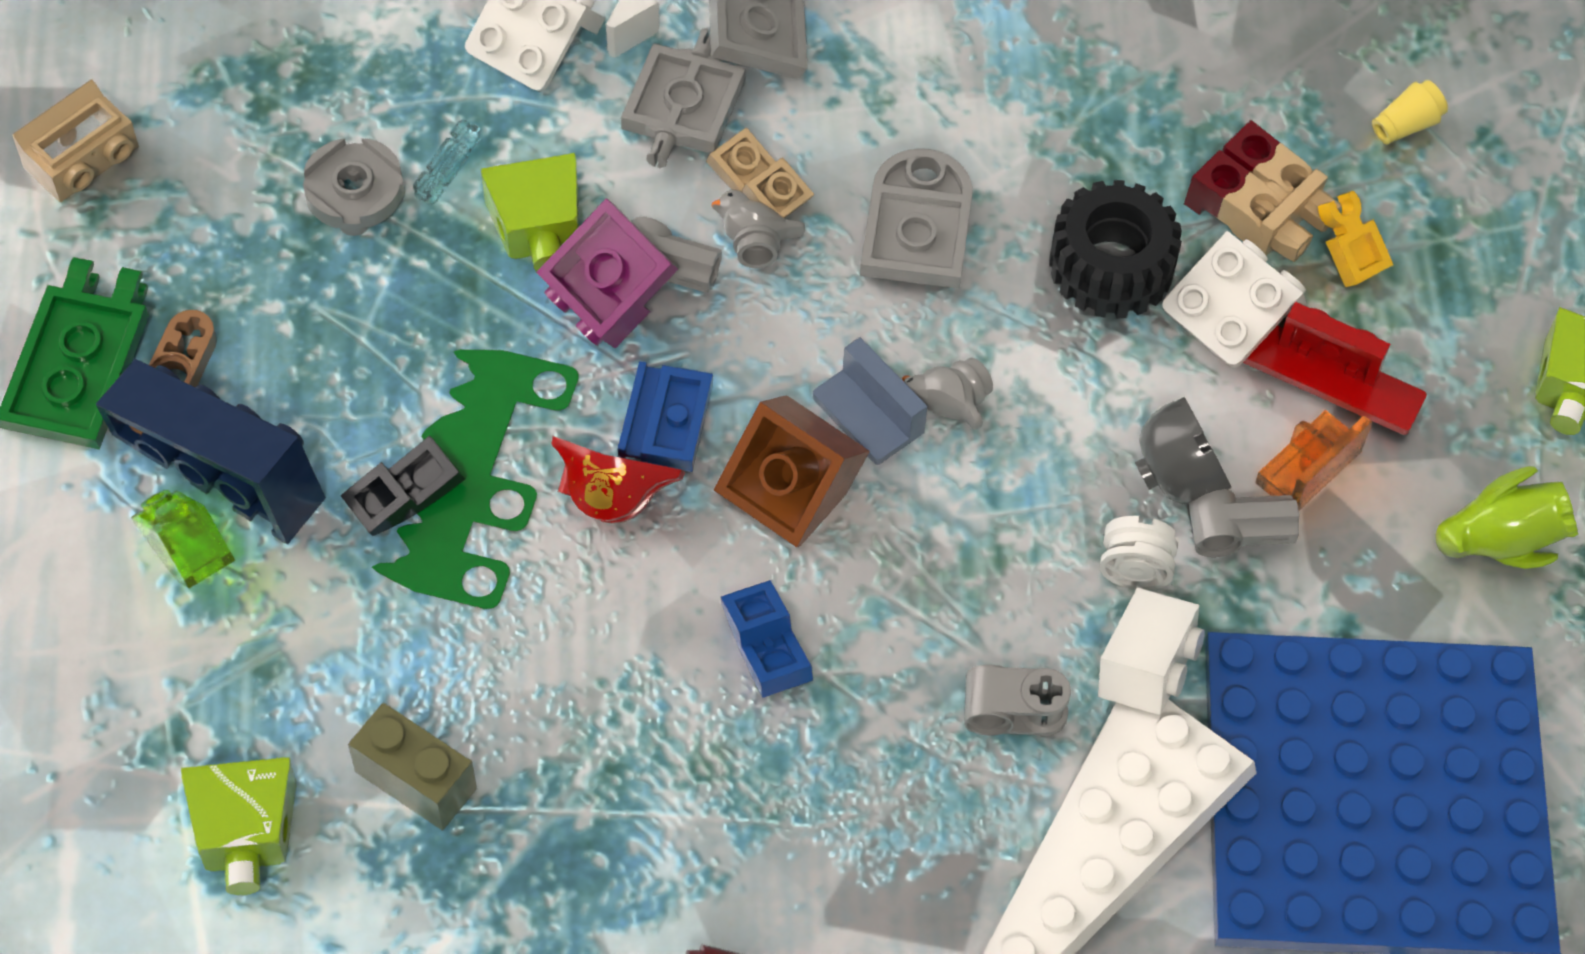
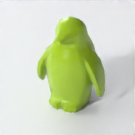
M1535 466L1513 470L1499 476L1486 486L1477 498L1438 525L1435 534L1437 547L1440 552L1448 557L1484 556L1504 565L1522 569L1543 567L1551 564L1558 559V553L1533 551L1559 542L1567 537L1578 535L1569 494L1563 482L1518 486L1537 473L1538 470Z

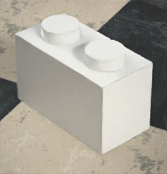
M1137 587L1101 656L1098 697L1161 716L1170 695L1178 697L1183 689L1187 675L1186 663L1188 659L1196 661L1200 654L1205 630L1197 627L1199 605Z

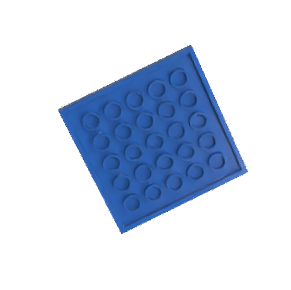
M1208 632L1205 640L1208 728L1252 759L1257 772L1211 818L1215 946L1365 954H1561L1532 647Z

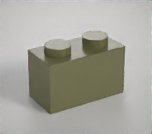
M384 702L348 743L354 770L357 774L442 831L477 790L473 762Z

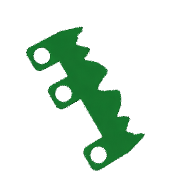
M460 349L453 352L458 359L469 364L468 368L474 375V380L451 388L449 394L465 408L442 416L430 425L421 437L425 440L430 435L464 476L465 480L439 500L417 513L422 523L404 525L397 529V533L410 551L408 555L396 559L395 563H378L372 566V568L377 573L414 592L483 609H492L501 601L510 575V569L502 561L463 552L473 522L510 531H519L526 527L537 498V492L534 487L490 475L516 402L555 411L563 410L571 402L579 375L577 370L571 366L504 350ZM546 371H554L561 374L566 381V389L563 394L554 399L539 397L533 390V381L539 374ZM513 490L519 493L524 500L522 512L512 519H501L495 516L490 509V501L497 492ZM478 566L489 568L497 578L495 589L490 594L482 597L468 594L462 586L464 574L469 569Z

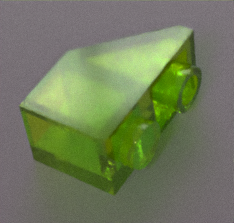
M163 490L150 496L142 502L141 508L143 510L131 516L135 526L173 578L188 589L236 561L206 507L178 490L172 493L169 490Z

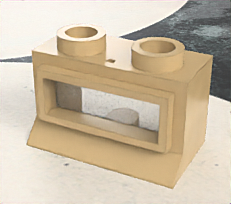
M93 79L12 134L23 168L60 203L75 192L84 190L93 179L114 164H119L126 160L131 152L139 147L132 121L102 94Z

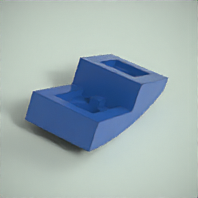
M771 580L720 597L721 605L733 636L762 698L813 681L812 666L791 629L790 614Z

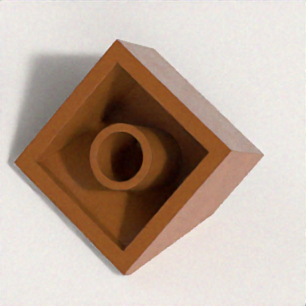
M787 395L761 401L719 478L714 491L795 547H799L846 496L870 451Z

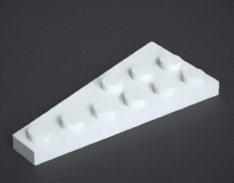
M1169 699L1161 716L1116 702L983 954H1075L1257 773L1254 761Z

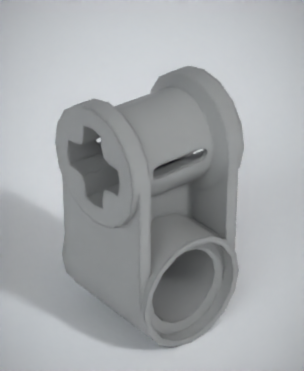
M992 664L975 666L966 673L964 725L966 729L979 735L1019 734L1042 737L1052 736L1060 732L1066 725L1069 713L1067 705L1071 696L1070 683L1062 673L1049 668H1006ZM1043 682H1048V689H1042ZM1040 700L1049 701V705L1040 704ZM1042 716H1047L1046 723H1042Z

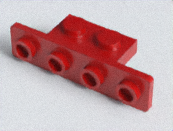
M1295 302L1286 318L1284 328L1277 325L1243 362L1248 366L1402 435L1409 433L1427 396L1425 391L1381 372L1391 345L1390 343L1379 339L1367 330L1356 329L1331 318L1320 309L1309 308L1298 302Z

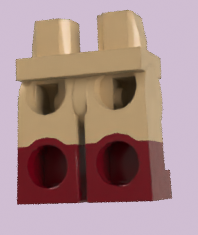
M1252 120L1223 146L1222 151L1219 150L1192 176L1184 201V205L1198 215L1204 210L1229 226L1233 234L1240 240L1244 241L1247 239L1251 241L1266 256L1274 249L1293 262L1306 251L1313 237L1299 223L1304 219L1320 232H1325L1329 227L1322 222L1318 213V206L1334 200L1338 211L1341 209V205L1323 190L1328 176L1317 168L1313 171L1304 160Z

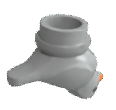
M729 190L719 200L711 204V207L724 219V230L727 236L734 241L733 248L739 262L749 268L760 269L772 265L777 260L781 240L799 238L805 233L803 222L787 220L767 205L749 200L739 190Z
M969 358L965 361L954 362L950 368L944 366L928 369L922 375H906L902 377V380L928 406L927 409L941 417L964 420L974 430L982 427V417L975 405L981 404L985 397L993 391V382L988 370L979 360Z

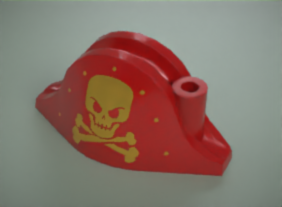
M552 436L551 444L565 463L557 492L571 496L575 505L584 514L605 523L616 524L635 518L645 509L657 492L672 483L681 481L686 473L681 469L605 455Z

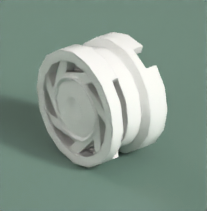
M1123 516L1109 522L1106 525L1103 540L1107 551L1102 554L1099 570L1105 578L1125 588L1137 589L1138 587L1145 590L1163 588L1172 582L1176 564L1173 558L1176 556L1179 538L1175 537V529L1155 518L1152 520V525L1139 523V516Z

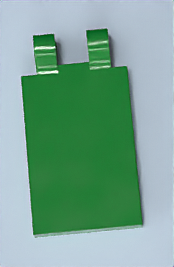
M73 257L69 264L63 287L47 285L0 406L1 429L100 450L108 427L96 403L132 363L149 317L146 306L142 305L148 290L147 284L140 283L143 276L142 271L122 267L118 274L112 297L95 295L100 276L97 273L91 272L94 262Z

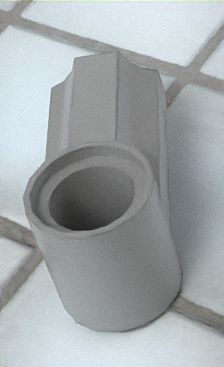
M636 217L631 221L678 268L677 272L668 282L705 293L713 289L722 260V249L673 236L666 225L653 218Z
M1222 489L1207 493L1195 501L1189 502L1196 552L1205 557L1227 556L1240 550L1242 546L1296 543L1299 536V510L1297 500H1294L1292 495L1235 498V494L1232 491Z

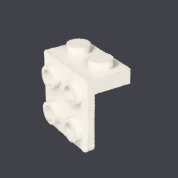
M488 0L465 43V49L479 60L531 89L542 92L548 88L580 26L597 35L605 17L591 10L595 3L594 0Z
M1226 231L1164 298L1162 306L1168 316L1230 367H1238L1284 317L1287 318L1295 302L1307 306L1304 296L1306 289L1289 272L1283 270L1279 273L1266 263L1268 260L1267 256L1254 243L1247 239L1242 243L1229 231Z

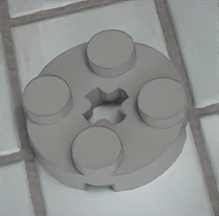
M345 138L331 141L315 151L305 165L303 188L309 210L321 222L334 228H340L347 235H361L369 227L383 222L394 213L400 202L404 199V183L398 158L384 144L372 139L361 138L362 144H346ZM360 178L364 179L362 187L354 190L345 189L344 180L350 179L355 182Z

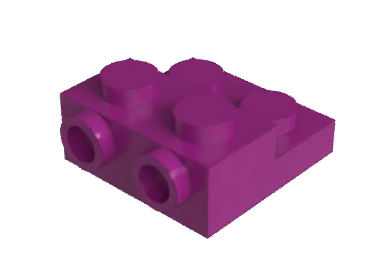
M606 198L536 273L549 285L544 294L563 312L567 313L571 308L581 318L576 327L586 338L596 346H599L604 341L616 349L651 312L645 304L677 272L678 268L614 203Z

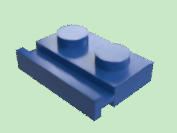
M639 361L617 448L618 457L625 459L626 457L641 459V462L693 472L713 387V374L662 365L661 369L647 367V362Z

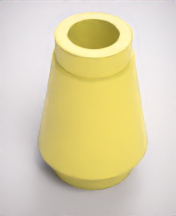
M1425 80L1422 83L1413 82L1378 117L1372 120V127L1377 137L1384 144L1388 145L1394 140L1397 141L1439 124L1441 116L1448 112V105L1440 89L1430 80Z

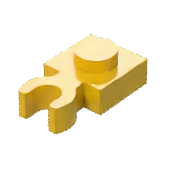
M1354 191L1337 196L1342 207V214L1338 211L1334 200L1318 206V213L1322 222L1326 226L1333 228L1336 235L1326 241V245L1345 287L1357 285L1394 265L1374 219L1365 222L1361 221V202Z

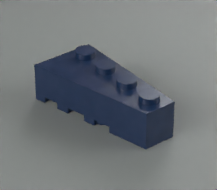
M135 359L96 403L112 436L165 469H168L174 462L181 475L191 485L205 494H208L215 487L227 500L234 504L232 506L233 511L250 522L257 514L271 522L273 526L271 530L272 535L287 545L326 498L303 448L304 441L294 429L282 423L275 426L261 419L255 411L246 405L238 404L235 407L221 400L211 389L204 385L191 386L181 381L176 374L164 366L159 365L154 368ZM130 426L142 431V433H136Z

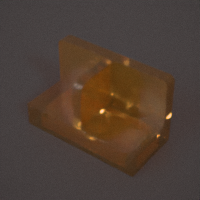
M1326 410L1311 424L1307 421L1299 422L1294 428L1290 443L1258 472L1255 483L1271 496L1292 495L1293 499L1297 500L1298 510L1300 511L1362 452L1373 422L1366 416H1363L1349 429Z

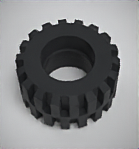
M1114 180L1113 185L1106 186L1104 181H1099L1092 184L1091 191L1084 187L1075 191L1073 200L1067 198L1061 206V212L1057 214L1049 256V266L1052 267L1051 277L1054 284H1061L1059 293L1066 300L1072 297L1075 298V307L1083 312L1089 307L1095 310L1094 316L1105 318L1106 312L1115 313L1116 319L1127 318L1128 311L1132 310L1136 315L1147 312L1149 303L1156 306L1163 300L1164 292L1169 291L1182 243L1180 240L1182 234L1181 224L1175 222L1176 212L1172 206L1163 207L1164 198L1156 192L1151 195L1145 193L1146 186L1135 183L1134 188L1125 186L1124 180ZM1103 242H1115L1129 247L1136 254L1123 257L1112 256L1100 251L1094 245Z

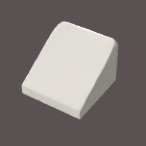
M618 1L606 23L607 52L609 56L616 58L658 32V1Z

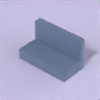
M861 337L844 348L843 370L813 391V400L848 437L870 451L868 458L876 465H880L925 433L928 406Z

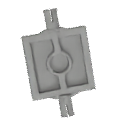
M709 28L701 29L694 49H673L653 43L622 113L621 129L655 139L646 157L647 162L654 167L657 160L658 168L666 166L668 157L675 145L712 153L719 145L745 82V68L711 57Z

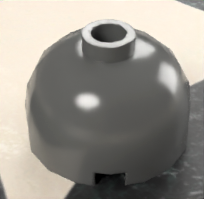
M1185 397L1164 405L1149 417L1142 427L1139 438L1144 458L1135 462L1149 490L1159 485L1161 491L1170 500L1181 504H1189V502L1195 501L1207 493L1232 488Z

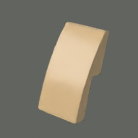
M747 127L710 153L706 160L710 167L732 190H739L749 200L767 205L783 218L788 217L814 196V193L782 157L775 161Z

